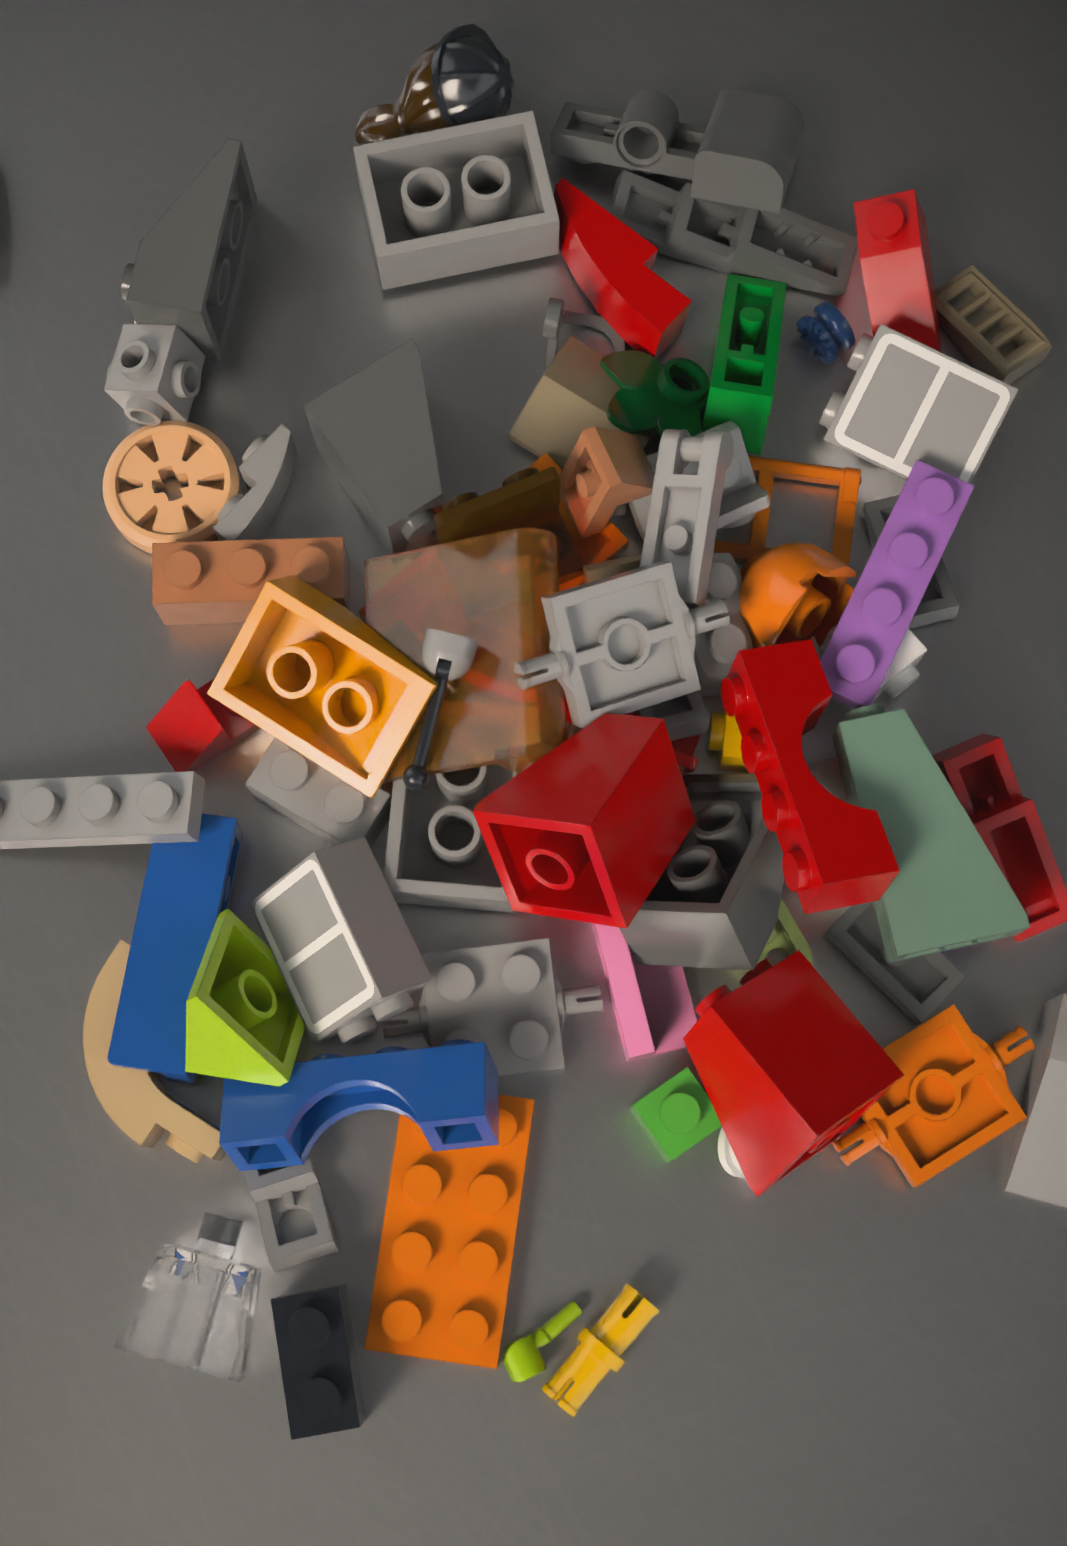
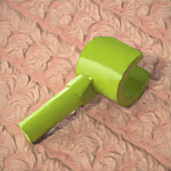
M574 1301L567 1304L541 1328H537L533 1333L521 1337L505 1347L502 1360L513 1382H523L547 1369L538 1348L550 1343L583 1314Z

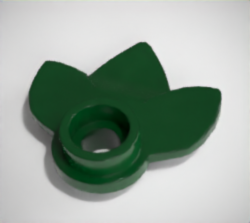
M632 350L614 352L601 359V367L620 388L614 394L606 411L609 422L615 427L630 434L642 435L657 430L660 437L666 429L688 430L690 436L700 433L702 422L699 413L706 405L709 388V378L700 365L686 358H673L662 364L645 352Z

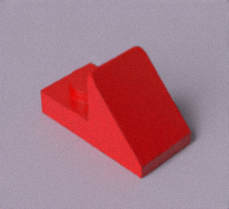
M190 679L182 683L146 726V729L175 772L197 771L261 729L207 694L214 679L196 689Z

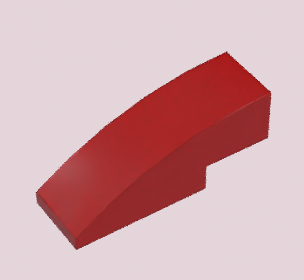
M562 178L555 185L553 196L560 221L559 250L567 266L596 311L616 333L636 351L645 352L657 360L681 334L692 300L652 271L658 252L657 247Z
M982 733L932 755L1027 913L1030 927L1022 933L1012 936L1013 940L1021 942L1066 922L1067 890L1034 802L1031 798L1022 795L1001 737Z

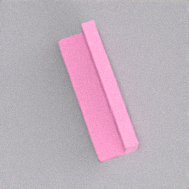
M591 923L626 1061L631 1062L687 1048L683 1038L697 1022L683 967L637 964L619 927Z

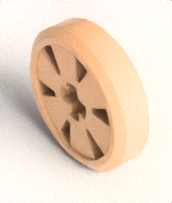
M181 420L161 421L159 425H146L131 433L112 453L103 477L104 502L114 524L130 543L151 554L152 543L218 541L213 529L219 522L217 519L218 514L232 497L242 493L239 470L234 457L225 443L205 427ZM176 477L181 485L189 484L188 487L180 488L182 497L170 501L165 492L157 493L158 490L166 489L163 483L164 480Z

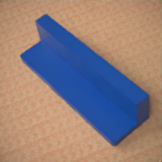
M202 813L199 842L152 843L107 1057L111 1065L161 1073L168 1081L195 1085L197 1074L185 1072L186 1001L219 913L229 909L243 840V833L236 818Z

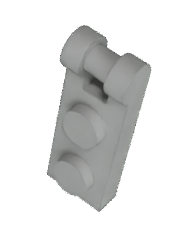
M666 429L660 440L640 567L660 561L671 562L678 594L688 608H697L705 605L725 474L732 463L734 451L732 435L730 431L708 430L704 436H690L688 430ZM689 462H699L697 475L683 474L684 468L687 467Z

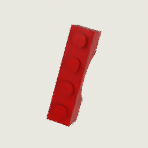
M812 639L739 650L727 677L723 679L721 684V698L724 709L730 717H735L742 737L741 755L744 766L749 773H755L762 793L761 810L765 825L769 831L776 832L783 852L782 869L785 882L792 892H797L804 914L879 901L900 871L877 810L858 807L832 795L816 780L805 761L802 751V736L815 728L833 695Z

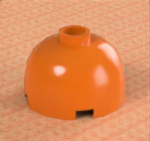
M795 541L770 549L762 555L756 554L751 557L739 571L742 579L739 592V614L749 630L753 648L809 640L813 636L820 648L828 632L838 624L854 591V588L847 583L848 577H857L856 571L837 556L812 543Z

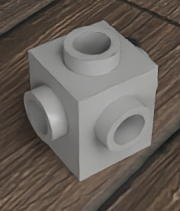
M123 324L113 360L108 366L104 391L125 410L124 413L129 419L137 423L156 426L161 421L166 420L187 422L193 399L200 389L201 371L206 356L177 325Z

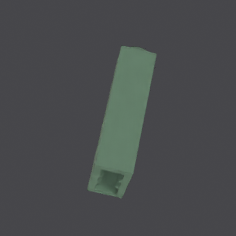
M874 704L847 712L845 714L846 721L838 723L832 735V740L848 803L862 808L877 810L900 870L880 900L873 902L888 963L1012 937L1028 929L1030 924L1027 913L905 709L885 712L882 704Z

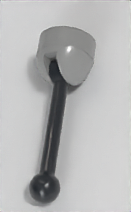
M426 629L421 659L424 668L431 676L435 677L434 681L438 683V686L428 702L413 765L407 767L403 773V782L410 790H422L429 783L430 777L426 764L447 682L461 678L470 670L478 646L477 640L442 630Z

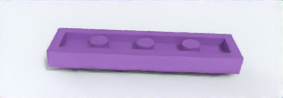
M916 460L820 660L833 694L831 699L853 709L872 705L975 486Z

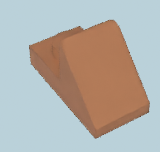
M597 426L584 429L560 473V498L580 539L602 532L617 506L652 494L655 473L639 440L633 434Z

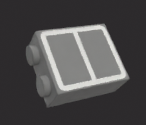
M880 324L874 337L866 333L862 334L847 365L848 368L857 371L846 394L837 390L834 391L819 424L829 428L824 437L826 442L907 480L916 460H919L970 484L1019 389Z
M365 837L314 851L249 903L313 1044L339 1035L344 1045L374 1032L379 1028L375 1018L377 1022H380L409 1009L414 1005L410 994L432 980Z

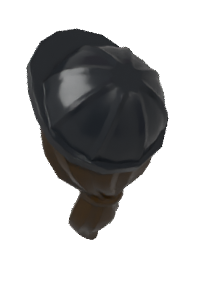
M474 23L453 28L443 36L440 42L432 45L420 54L409 70L402 94L396 102L370 107L362 114L356 125L355 141L358 144L371 141L378 142L411 135L415 132L423 133L505 116L511 105L512 91L515 85L510 71L509 60L496 48L486 31Z

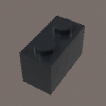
M346 1284L272 1298L271 1306L291 1440L361 1427L366 1421V1413Z

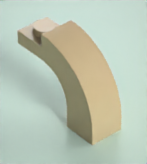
M120 940L99 972L90 992L85 1010L83 1051L89 1080L95 1095L112 1121L140 1146L153 1148L166 1129L171 1134L165 1144L192 1162L199 1164L204 1155L211 1159L222 1161L226 1152L219 1144L220 1128L175 1099L164 1087L158 1073L116 1067L108 1062L107 1057L131 946Z

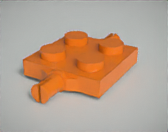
M953 1004L883 1047L882 1049L902 1071L904 1076L862 1116L865 1123L838 1140L832 1141L836 1152H841L860 1140V1144L839 1156L843 1163L849 1166L861 1156L880 1146L881 1149L894 1158L911 1187H918L1026 1119L1027 1116L1009 1090L1006 1073L1003 1069L1011 1062L1035 1049L1031 1038L1024 1040L1010 1050L1007 1049L1010 1045L1028 1035L1026 1030L1018 1025L1014 1030L988 1045L971 1031Z

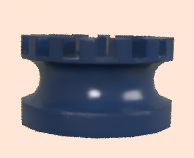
M824 301L815 306L813 317L804 315L797 320L796 325L798 326L797 332L801 334L800 339L803 341L808 339V342L804 344L805 347L808 349L810 346H813L811 354L813 356L817 355V360L823 361L827 365L837 359L838 349L848 351L854 346L855 336L850 324L841 312L832 304Z

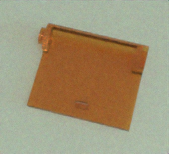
M518 528L364 560L366 624L430 678L435 679L424 668L421 659L422 645L427 628L458 634L478 641L475 658L470 670L461 678L447 682L426 764L429 775L494 764L516 772V775H518L568 739L566 698L564 689L557 679L522 690L516 680V677L522 675L514 673L515 662H522L550 653V633L541 597L559 592L556 536L553 533L537 528ZM427 706L383 783L403 780L405 769L413 765Z

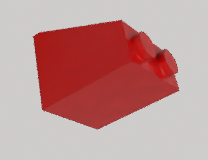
M604 713L483 798L472 810L512 911L625 929L631 924L696 822L664 719Z
M800 950L777 964L770 957L763 959L756 964L754 970H749L740 979L739 983L742 986L734 991H731L724 984L711 992L696 1006L695 1011L700 1018L683 1038L745 1179L757 1197L832 1144V1141L843 1136L904 1076L902 1071Z

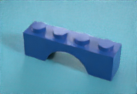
M454 1039L442 1043L440 1047L409 1050L403 1047L391 1046L379 1049L375 1054L349 1057L338 1054L317 1055L311 1061L295 1062L289 1082L280 1087L224 1078L219 1144L239 1171L304 1165L317 1139L335 1122L356 1112L380 1109L402 1114L415 1122L423 1131L433 1152L499 1145L498 1070L485 1042L474 1043L469 1040Z

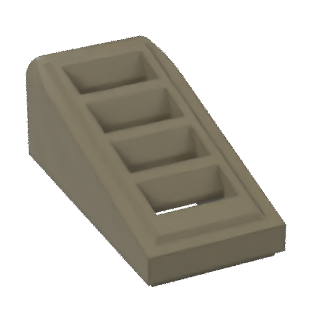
M973 265L935 289L938 322L975 369L1010 385L1042 363L1051 350L1053 344L1044 333ZM968 288L975 297L955 310L948 301ZM983 306L989 314L971 325L965 318ZM998 324L1002 332L987 341L981 334ZM1011 341L1017 349L1004 357L998 350Z

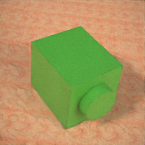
M688 1067L629 1108L666 1163L673 1161L722 1126L708 1095Z

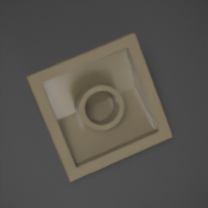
M570 335L541 377L507 438L539 458L547 453L563 470L584 429L597 426L625 432L611 424L606 415L611 399L620 388L600 365L604 355ZM654 431L644 435H633L637 437L644 449Z

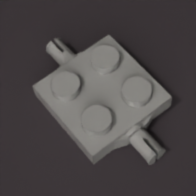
M656 562L541 597L550 633V653L522 662H515L514 673L522 675L516 677L518 685L522 690L557 679L564 689L572 725L583 728L604 713L624 715L701 690L694 661L695 635L728 626L730 617L719 615L728 612L725 603L719 599L713 603L689 610L678 594L671 562Z
M549 938L424 953L421 956L432 980L424 985L419 1003L420 1007L409 1008L382 1021L408 1020L407 1024L384 1026L382 1028L384 1038L423 1033L429 1048L440 1047L442 1043L454 1039H464L474 1043L485 1042L498 1070V1077L563 1069L565 1064L561 1033L565 1022V1015L594 1011L602 1012L603 1000L576 1001L577 998L602 995L601 986L599 983L592 986L562 989L553 972Z

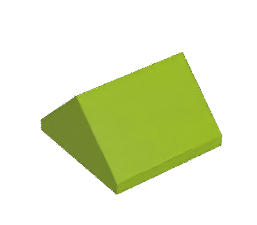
M226 909L219 913L186 1001L185 1072L280 1087L290 1080L305 1025L271 949L230 909Z

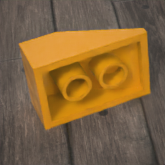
M293 575L266 582L207 694L354 788L373 798L376 796L431 699L438 683L346 607Z

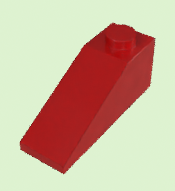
M915 189L853 202L859 258L873 337L880 324L942 353L927 222Z

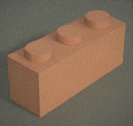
M343 537L152 543V605L165 625L245 623L266 582L293 575L351 611L350 559Z

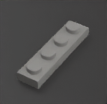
M195 771L1 780L0 849L199 842L205 779Z

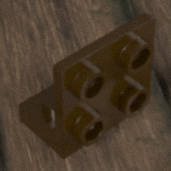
M550 467L540 472L537 468L520 470L506 478L502 483L503 487L481 496L476 492L461 494L445 503L442 507V512L434 515L439 557L468 622L583 575L584 565L559 512L560 477L555 467Z

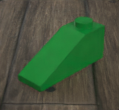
M727 273L702 432L731 420L739 426L747 452L761 455L774 394L787 283Z

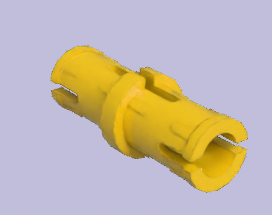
M628 1283L625 1284L623 1291L591 1330L586 1327L582 1329L576 1337L580 1344L548 1383L541 1387L552 1400L558 1401L574 1382L572 1387L557 1403L572 1417L576 1416L577 1410L610 1369L616 1373L625 1363L621 1358L623 1353L654 1315L657 1316L660 1312L647 1299L643 1298L641 1300L643 1296ZM640 1301V1303H639V1304L637 1305V1307L633 1310V1312L628 1316V1318H626L627 1315L631 1312V1310H632V1309L636 1306V1304Z

